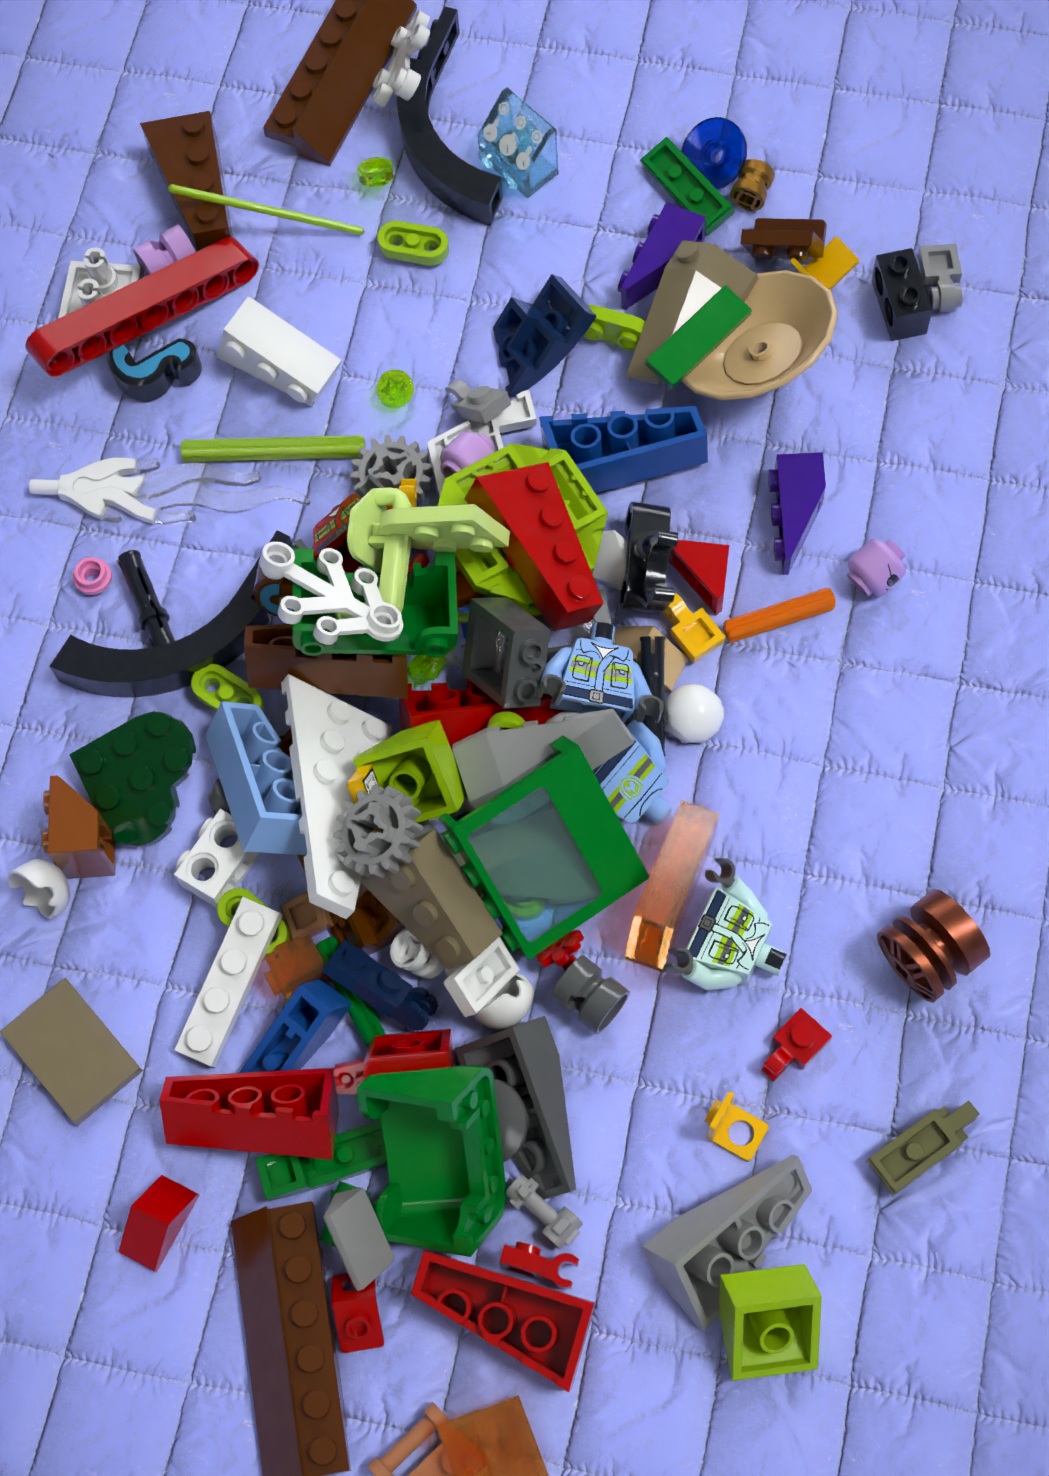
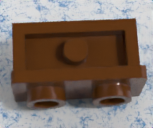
M757 218L754 230L742 229L740 244L752 257L768 260L772 259L773 256L787 257L789 259L794 257L799 261L808 260L809 257L823 258L827 223L822 219Z

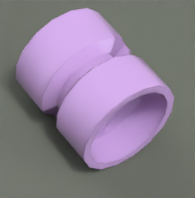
M175 225L160 233L159 241L156 242L149 239L133 248L134 255L138 264L141 265L145 276L196 252L189 238L179 225Z

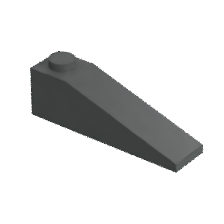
M546 1016L518 1024L455 1048L461 1066L474 1065L490 1068L494 1079H499L509 1084L520 1095L527 1112L528 1129L521 1149L513 1158L528 1180L533 1178L539 1184L536 1193L545 1200L576 1190L560 1056Z

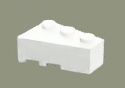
M249 296L223 329L216 357L285 392L294 400L306 403L312 407L336 375L341 363L340 358Z

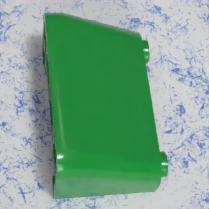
M293 548L295 565L330 584L328 576L320 573L316 567L313 549ZM435 552L434 562L422 569L421 563H413L412 574H407L404 606L401 612L403 629L397 639L386 642L379 641L367 633L339 635L335 643L325 645L314 638L313 631L317 620L323 616L333 617L338 620L335 613L303 615L300 622L292 624V642L294 647L310 656L322 653L427 655L432 658L446 656L455 649L458 640L455 552ZM345 573L354 598L360 602H365L364 596L355 593L351 587L355 573ZM376 573L378 577L377 587L379 589L381 574ZM292 582V596L298 598L319 597Z
M463 1065L371 1074L357 1087L356 1103L365 1118H381L390 1184L383 1190L381 1195L375 1198L373 1209L387 1241L471 1257L502 1218L507 1201L492 1071L487 1067Z

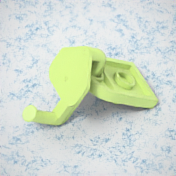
M391 487L372 488L351 509L347 543L349 552L355 560L372 571L381 573L379 592L383 602L394 605L402 612L411 548L455 553L457 549L469 548L475 552L488 553L493 550V547H508L510 531L475 504L412 507L407 495L400 489ZM393 505V509L387 510L386 506ZM335 612L338 620L355 618L347 612Z

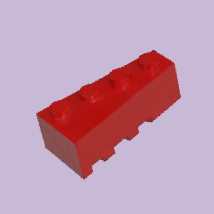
M549 462L476 477L464 499L467 504H475L510 531L508 547H501L507 555L505 560L512 571H518L527 585L525 590L552 630L558 631L589 623L604 603Z
M408 683L409 699L398 698L401 730L440 720L451 749L454 743L487 728L489 719L499 712H513L521 716L525 722L538 720V724H545L547 719L558 713L567 712L550 708L552 696L543 693L540 706L504 709L474 683L467 690L448 689V683H431V690L412 691V683Z
M334 1068L173 1076L165 1078L159 1102L166 1144L333 1160L339 1116Z
M423 1251L411 1295L469 1329L493 1346L503 1350L530 1369L540 1373L567 1392L572 1390L596 1302L438 1253Z

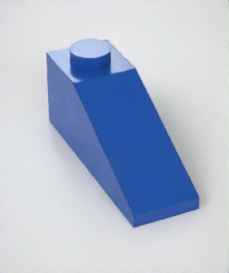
M323 978L300 984L239 1073L300 1070L331 1036L352 1006V1003Z

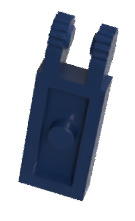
M345 939L322 970L323 973L390 1019L394 1018L413 1031H422L430 1020L428 1017L432 1016L439 1006L436 997L433 994H429L428 990L423 987H413L397 973L387 969L367 955L365 951L355 947Z

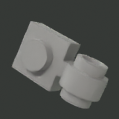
M956 244L919 247L917 256L924 285H935V287H930L928 291L932 309H937V312L940 313L952 312L955 310V307H961L963 300L962 288L960 285H954V283H960L962 276Z

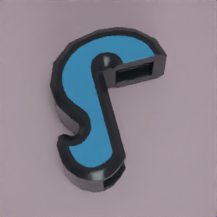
M182 338L174 340L137 362L134 361L124 344L107 352V362L118 387L129 398L143 402L158 399L164 395L174 379L179 378L181 385L188 386L196 381L202 372V364L195 345L191 341Z

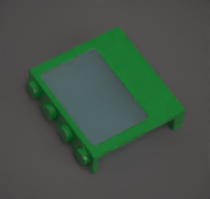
M564 735L550 743L556 757L456 822L446 812L439 816L446 831L441 833L443 840L454 855L460 853L466 864L461 866V869L474 888L480 887L484 894L481 900L493 919L498 918L503 927L501 930L503 934L500 936L502 941L511 952L517 949L528 960L650 878L581 748Z

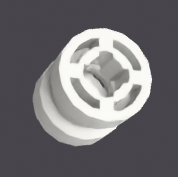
M407 928L400 931L391 944L390 955L391 960L396 966L412 971L413 974L424 979H432L444 970L445 966Z

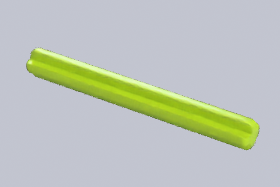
M362 435L185 439L181 441L180 453L182 460L185 462L359 458V449L361 447L366 449V443Z

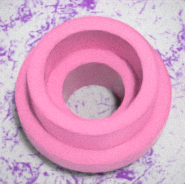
M94 557L82 559L78 562L73 572L75 586L79 591L88 595L103 592L112 580V572L108 564ZM91 575H99L95 580L87 581Z

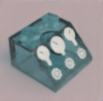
M506 87L501 91L478 133V156L486 168L494 169L503 177L510 189L518 190L528 199L559 174L557 129Z

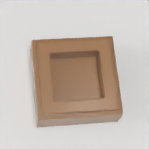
M308 891L279 905L292 940L295 943L300 944L334 926L327 910L309 902Z

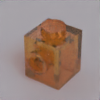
M310 935L296 942L293 940L285 941L277 945L272 950L271 955L265 957L271 970L266 972L264 976L274 995L283 993L287 1002L302 983L323 978L328 983L332 982V978L322 972L325 964Z

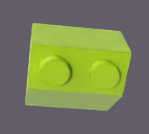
M440 720L402 730L353 758L357 769L358 767L372 764L381 788L385 789L387 786H391L413 799L411 806L421 811V815L414 820L416 823L439 817L445 812L447 814L458 812L467 796L454 754Z
M805 1264L720 1275L719 1316L732 1381L818 1369L822 1295Z

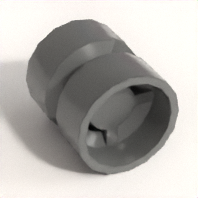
M583 955L576 959L561 976L551 993V999L567 1012L578 1011V1020L595 1034H599L619 1013L627 1001L630 991L613 977L602 978V969Z

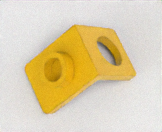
M834 237L824 247L823 258H813L805 267L794 257L790 260L801 274L813 276L830 291L860 261L839 237Z
M729 1091L723 1102L717 1099L714 1101L704 1120L705 1123L709 1124L706 1139L749 1162L756 1153L769 1126L764 1121L733 1105L735 1094ZM736 1122L749 1124L754 1132L752 1141L744 1146L734 1144L730 1140L728 1133L731 1125Z

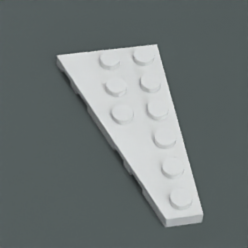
M288 674L281 682L282 694L287 695L288 709L285 712L286 725L291 726L293 744L289 747L295 796L296 801L301 802L302 817L299 820L300 834L305 835L307 854L304 857L309 902L347 919L355 911L362 875L346 867L343 864L345 857L337 854L335 851L342 844V841L334 838L333 833L342 830L343 824L339 823L336 818L338 815L346 816L349 811L345 806L346 801L353 803L346 785L357 770L353 758L389 738L392 726Z

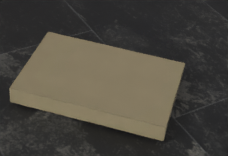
M66 978L61 980L0 1031L77 1126L143 1071Z

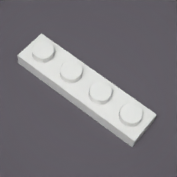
M242 897L174 1049L175 1051L208 1066L216 1067L283 914Z

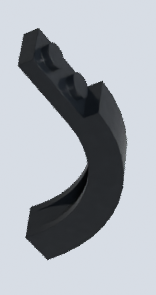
M444 6L439 19H434L432 22L427 45L419 50L417 59L410 57V69L421 75V80L415 93L408 101L397 95L402 140L414 171L431 193L456 212L474 221L491 226L503 200L502 177L483 171L458 157L440 139L429 118L432 94L460 34L458 10Z
M278 530L270 540V542H282L290 547L293 546L290 536ZM260 557L229 604L209 623L194 633L165 645L135 650L102 647L88 643L70 634L49 667L57 680L65 685L88 693L110 697L135 698L154 696L190 686L195 672L210 664L226 667L244 652L245 626L267 625L270 620L267 612L256 603L253 594Z

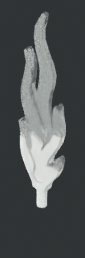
M108 458L89 464L75 472L60 475V480L31 479L29 483L30 494L59 495L61 500L76 505L95 518L111 523H120L122 518L119 512L109 506L116 507L144 522L169 525L196 521L194 511L187 509L163 510L176 506H199L218 512L235 514L276 500H289L304 505L311 503L309 497L293 488L278 485L238 492L210 488L205 484L217 483L227 486L246 487L260 482L262 478L258 471L243 474L203 463H185L147 475L122 477L133 474H146L159 469L161 465L158 458Z

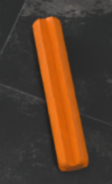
M823 588L725 620L723 625L724 633L729 642H735L831 611L835 608V596L830 588Z

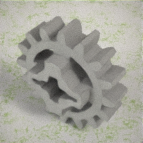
M385 435L384 443L379 444L378 441L372 439V449L367 450L362 447L359 449L360 459H352L351 462L354 472L350 473V478L354 491L358 487H362L368 481L370 475L384 488L399 489L401 479H417V501L423 502L425 500L423 490H431L430 477L433 476L432 465L429 464L427 451L420 452L417 441L407 446L405 436L401 435L397 442H392L390 435Z
M372 785L370 794L359 790L357 791L358 802L354 804L346 801L345 806L349 811L346 816L338 815L336 818L339 823L343 824L342 830L333 833L334 838L342 841V844L335 851L337 854L345 857L343 864L355 870L356 873L367 878L373 875L379 879H384L386 870L394 874L399 873V861L403 860L407 863L412 861L411 856L408 854L410 848H420L421 844L414 840V834L422 832L424 826L414 822V820L421 815V811L411 806L413 802L411 797L391 786L383 789L378 785Z

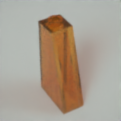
M681 800L633 914L625 959L664 973L663 966L668 963L671 955L668 953V950L673 949L715 838L720 813L711 811L705 806L694 805Z

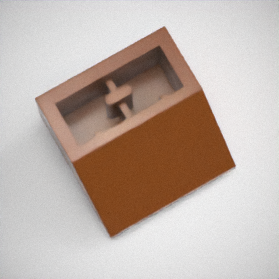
M58 775L50 776L49 790H45L43 794L44 811L46 815H49L48 829H43L42 832L44 852L49 854L53 859L54 865L62 870L67 879L115 876L116 840L112 837V831L100 813Z

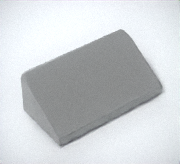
M359 1187L336 1193L323 1219L354 1288L360 1291L392 1264L394 1254L366 1191Z

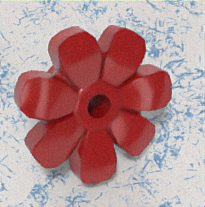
M580 930L571 931L537 954L535 957L541 967L546 968L555 962L557 966H562L564 971H566L576 960L573 953L581 948L580 942L584 939V936Z

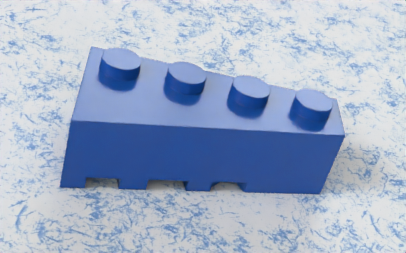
M696 406L646 409L645 414L637 415L625 414V411L610 412L611 416L587 418V413L571 414L572 419L553 420V416L539 417L544 449L566 450L595 493L708 463L707 433Z

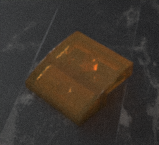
M519 1395L436 1426L453 1476H549Z

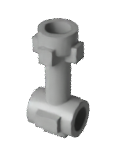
M523 1174L520 1175L505 1193L511 1199L509 1201L510 1204L517 1210L524 1205L546 1225L541 1234L558 1250H561L565 1244L569 1246L580 1234L578 1229L583 1225L582 1221L565 1206L557 1212L536 1193L539 1184L533 1178L528 1180Z

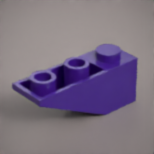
M667 202L659 215H653L648 226V237L645 243L640 242L635 249L632 259L634 264L630 271L625 270L620 277L617 291L621 292V308L628 309L658 288L664 269L682 240L704 241L705 216Z
M823 452L777 454L775 469L768 470L769 492H776L777 503H771L772 526H779L780 536L779 538H774L775 561H782L783 575H789L823 505L826 489Z

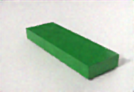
M665 137L640 159L642 166L681 208L706 217L705 234L707 236L735 213L733 206L668 137Z
M724 285L646 359L645 365L673 390L751 316L752 309L730 288Z

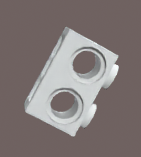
M222 809L218 811L214 818H208L202 825L199 832V840L191 851L187 850L181 855L176 864V872L174 874L182 888L217 908L218 902L224 893L239 886L261 854L258 852H243L239 837L233 846L227 848L220 847V843L225 837L230 835L238 836L232 815ZM203 869H215L210 879L206 881L197 880L198 874Z

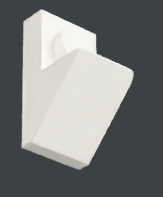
M499 937L477 958L449 970L445 968L444 970L448 978L443 981V984L463 1016L468 1017L477 1014L520 969Z

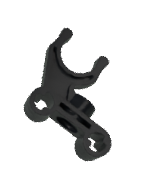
M630 502L625 519V535L628 536L626 566L619 602L620 608L623 610L660 614L661 611H666L670 603H673L675 589L666 587L669 556L672 549L677 546L678 533L670 532L671 511L669 507ZM642 546H648L646 554L644 553Z

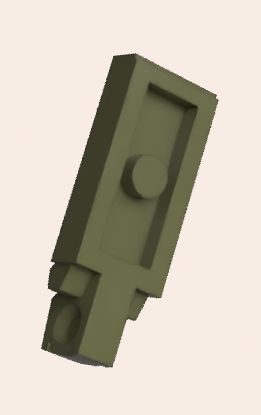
M969 1100L951 1114L945 1106L939 1110L934 1109L870 1156L866 1163L892 1197H894L961 1147L963 1142L968 1139L963 1129L975 1121L980 1113Z

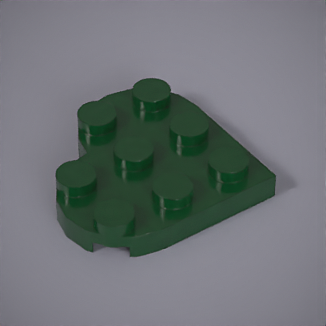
M148 712L125 722L72 752L69 756L94 808L100 813L112 831V837L116 842L121 845L148 846L160 842L173 829L170 827L175 820L176 807L179 808L180 805L176 787L189 776L187 772L192 765L193 753L196 754V745L193 734L183 721L167 713Z

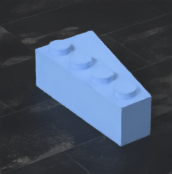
M221 701L205 736L243 852L306 855L305 835L300 834L299 820L302 817L301 802L296 801L291 757L283 753L279 747L282 740L258 705Z

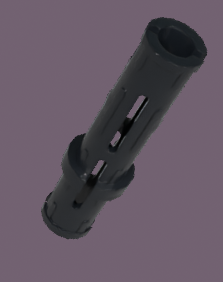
M129 550L120 554L117 563L122 570L140 615L138 618L140 628L147 632L152 647L174 642L175 639L168 624L169 614L160 605L142 561L141 553L138 550Z
M651 636L640 637L642 674L652 695L660 698L664 703L666 637L655 636L654 653H651ZM663 708L659 723H655V719L646 714L642 723L660 740L665 757L664 721H668V712H664Z

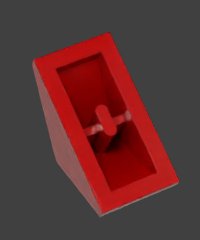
M678 540L677 546L670 553L668 562L713 613L718 615L722 612L730 545Z
M161 1175L131 1205L118 1252L157 1273L200 1195Z

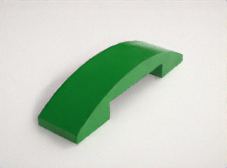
M379 1117L375 1122L337 1134L333 1160L268 1154L256 1158L255 1162L266 1200H276L318 1189L387 1165L381 1118Z

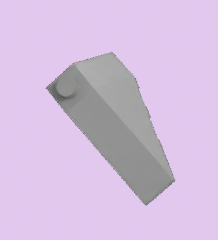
M607 709L564 716L562 721L538 724V720L524 722V727L506 730H501V726L485 728L454 743L452 751L469 802L477 809L556 757L550 743L562 735L579 745L592 771L634 744V737L615 710ZM540 787L486 824L490 829L514 821L527 815L548 801L550 797L545 788Z
M791 1155L673 1219L642 1246L656 1279L700 1329L705 1330L720 1317V1275L750 1271L753 1266L759 1269L766 1259L762 1252L775 1233H783L812 1192L799 1157Z

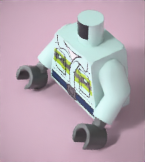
M715 858V862L721 866V874L719 876L713 870H706L705 878L711 883H722V889L715 887L687 948L679 947L668 950L669 954H673L677 958L678 963L677 965L673 963L665 964L663 966L664 972L670 975L681 973L683 978L708 991L734 988L739 983L747 984L756 966L778 976L788 953L766 944L772 929V923L768 920V913L753 891L735 875L736 869L733 862L726 858Z

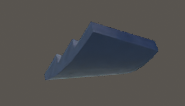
M551 274L533 304L511 297L493 326L495 340L499 346L500 364L507 369L510 384L505 388L510 396L516 397L520 392L528 390L554 369L575 347L597 317L562 277Z

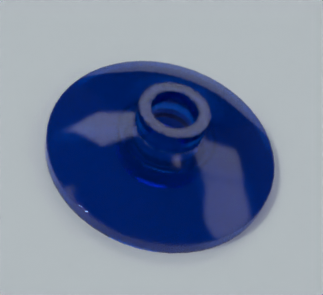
M713 117L703 120L693 127L684 140L681 152L718 190L728 186L739 176L747 158V141L743 131L737 124L726 118ZM723 151L721 159L716 163V155Z

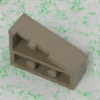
M435 828L414 838V840L421 844L420 848L409 849L408 854L412 858L410 863L403 860L398 862L399 873L394 874L386 870L384 879H379L373 875H370L369 878L362 876L361 883L449 970L477 958L503 933Z

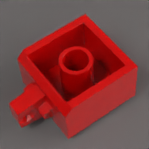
M451 1029L376 1035L368 1044L364 1058L335 1064L334 1082L336 1094L356 1095L357 1087L371 1074L455 1066Z

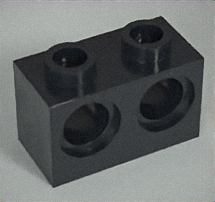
M909 248L876 255L871 281L890 340L896 341L927 334L933 309L913 249Z

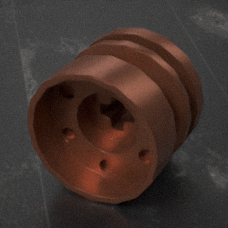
M932 889L910 908L912 920L900 915L892 922L893 927L887 925L876 935L885 958L897 975L916 994L932 1003L944 994V989L950 990L957 984L954 971L967 976L991 956L990 947L975 921L952 897L937 889Z

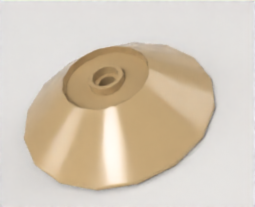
M787 270L757 273L759 279L744 301L752 309L751 316L689 373L682 382L695 394L720 401L754 398L787 385L813 366L832 341L838 317L832 292L810 275Z

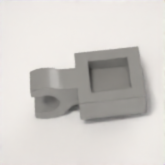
M455 380L445 388L446 392L454 394L458 399L451 406L459 412L460 417L463 419L486 424L511 405L507 391L488 386H480L471 390L464 381Z

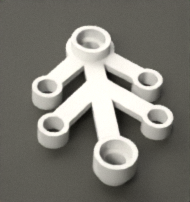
M418 10L405 28L400 26L391 40V45L394 46V55L388 69L382 68L373 82L372 87L376 91L372 101L381 107H385L388 103L393 89H395L394 94L408 101L420 83L421 75L410 69V56L425 45L430 35V30L426 28L430 16Z
M270 542L264 546L259 565L265 576L275 580L285 577L319 596L311 598L284 597L280 602L277 612L278 617L283 622L296 624L301 621L303 615L347 612L355 617L339 620L329 616L319 618L313 635L318 642L325 645L335 643L339 635L367 633L372 638L385 642L393 641L400 636L403 629L401 612L394 605L383 602L377 587L378 577L372 570L367 568L356 570L351 582L353 591L364 596L366 602L364 604L354 598L342 567L343 557L337 550L332 548L321 550L316 562L318 571L328 576L329 584L295 565V553L287 544Z

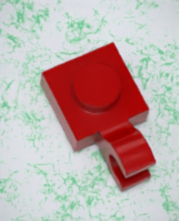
M800 1008L773 1036L772 1042L779 1049L763 1063L764 1067L761 1071L774 1082L793 1061L800 1068L804 1069L831 1041L832 1035L805 1010Z
M516 1242L515 1248L504 1245L499 1261L501 1268L542 1281L543 1279L550 1281L561 1289H572L573 1282L561 1278L558 1271L564 1264L578 1267L579 1259L575 1255L562 1253L552 1260H547L546 1257L540 1256L541 1249L523 1242Z

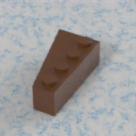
M210 111L140 123L148 150L167 187L175 184L227 196L218 139ZM170 193L197 251L224 238L233 237L228 206Z
M292 624L245 626L244 652L248 688L282 690L281 682L289 674L325 693L409 699L406 655L322 653L310 656L294 647L292 642Z

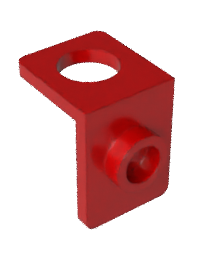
M348 1273L334 1275L332 1277V1308L341 1351L343 1353L383 1347L384 1335L376 1299V1278L363 1290L344 1291L342 1290L343 1287L352 1283Z

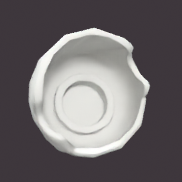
M692 683L679 686L664 701V712H668V721H664V731L673 734L682 743L706 742L719 731L724 719V707L719 697L708 687Z
M38 858L24 863L8 873L9 887H21L25 892L22 904L37 907L39 912L48 919H52L64 912L69 905L71 895L68 881L62 870L50 861Z
M516 973L477 1014L473 1015L474 1018L483 1026L499 1031L518 1025L527 1015L533 1002L534 990L532 984L526 976Z

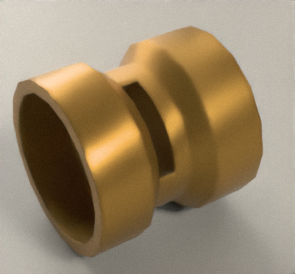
M748 159L740 166L738 171L739 180L733 184L730 198L736 206L742 209L757 211L764 206L767 198L766 190L772 186L775 172L764 161Z

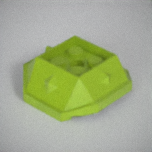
M509 444L445 478L438 506L467 505L464 498L476 477L549 462L593 574L608 511L566 450L553 448L546 450L534 446ZM493 547V550L488 553L475 552L469 548L457 549L455 563L474 591L492 598L507 597L519 607L536 606L525 590L527 585L518 571H512L505 558L507 555L501 547Z

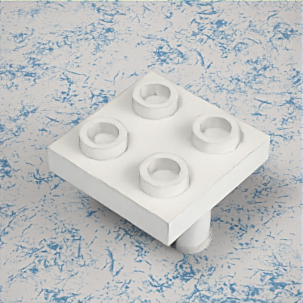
M101 248L88 249L85 252L83 261H70L58 319L143 278L144 272L141 265L108 263L105 252Z

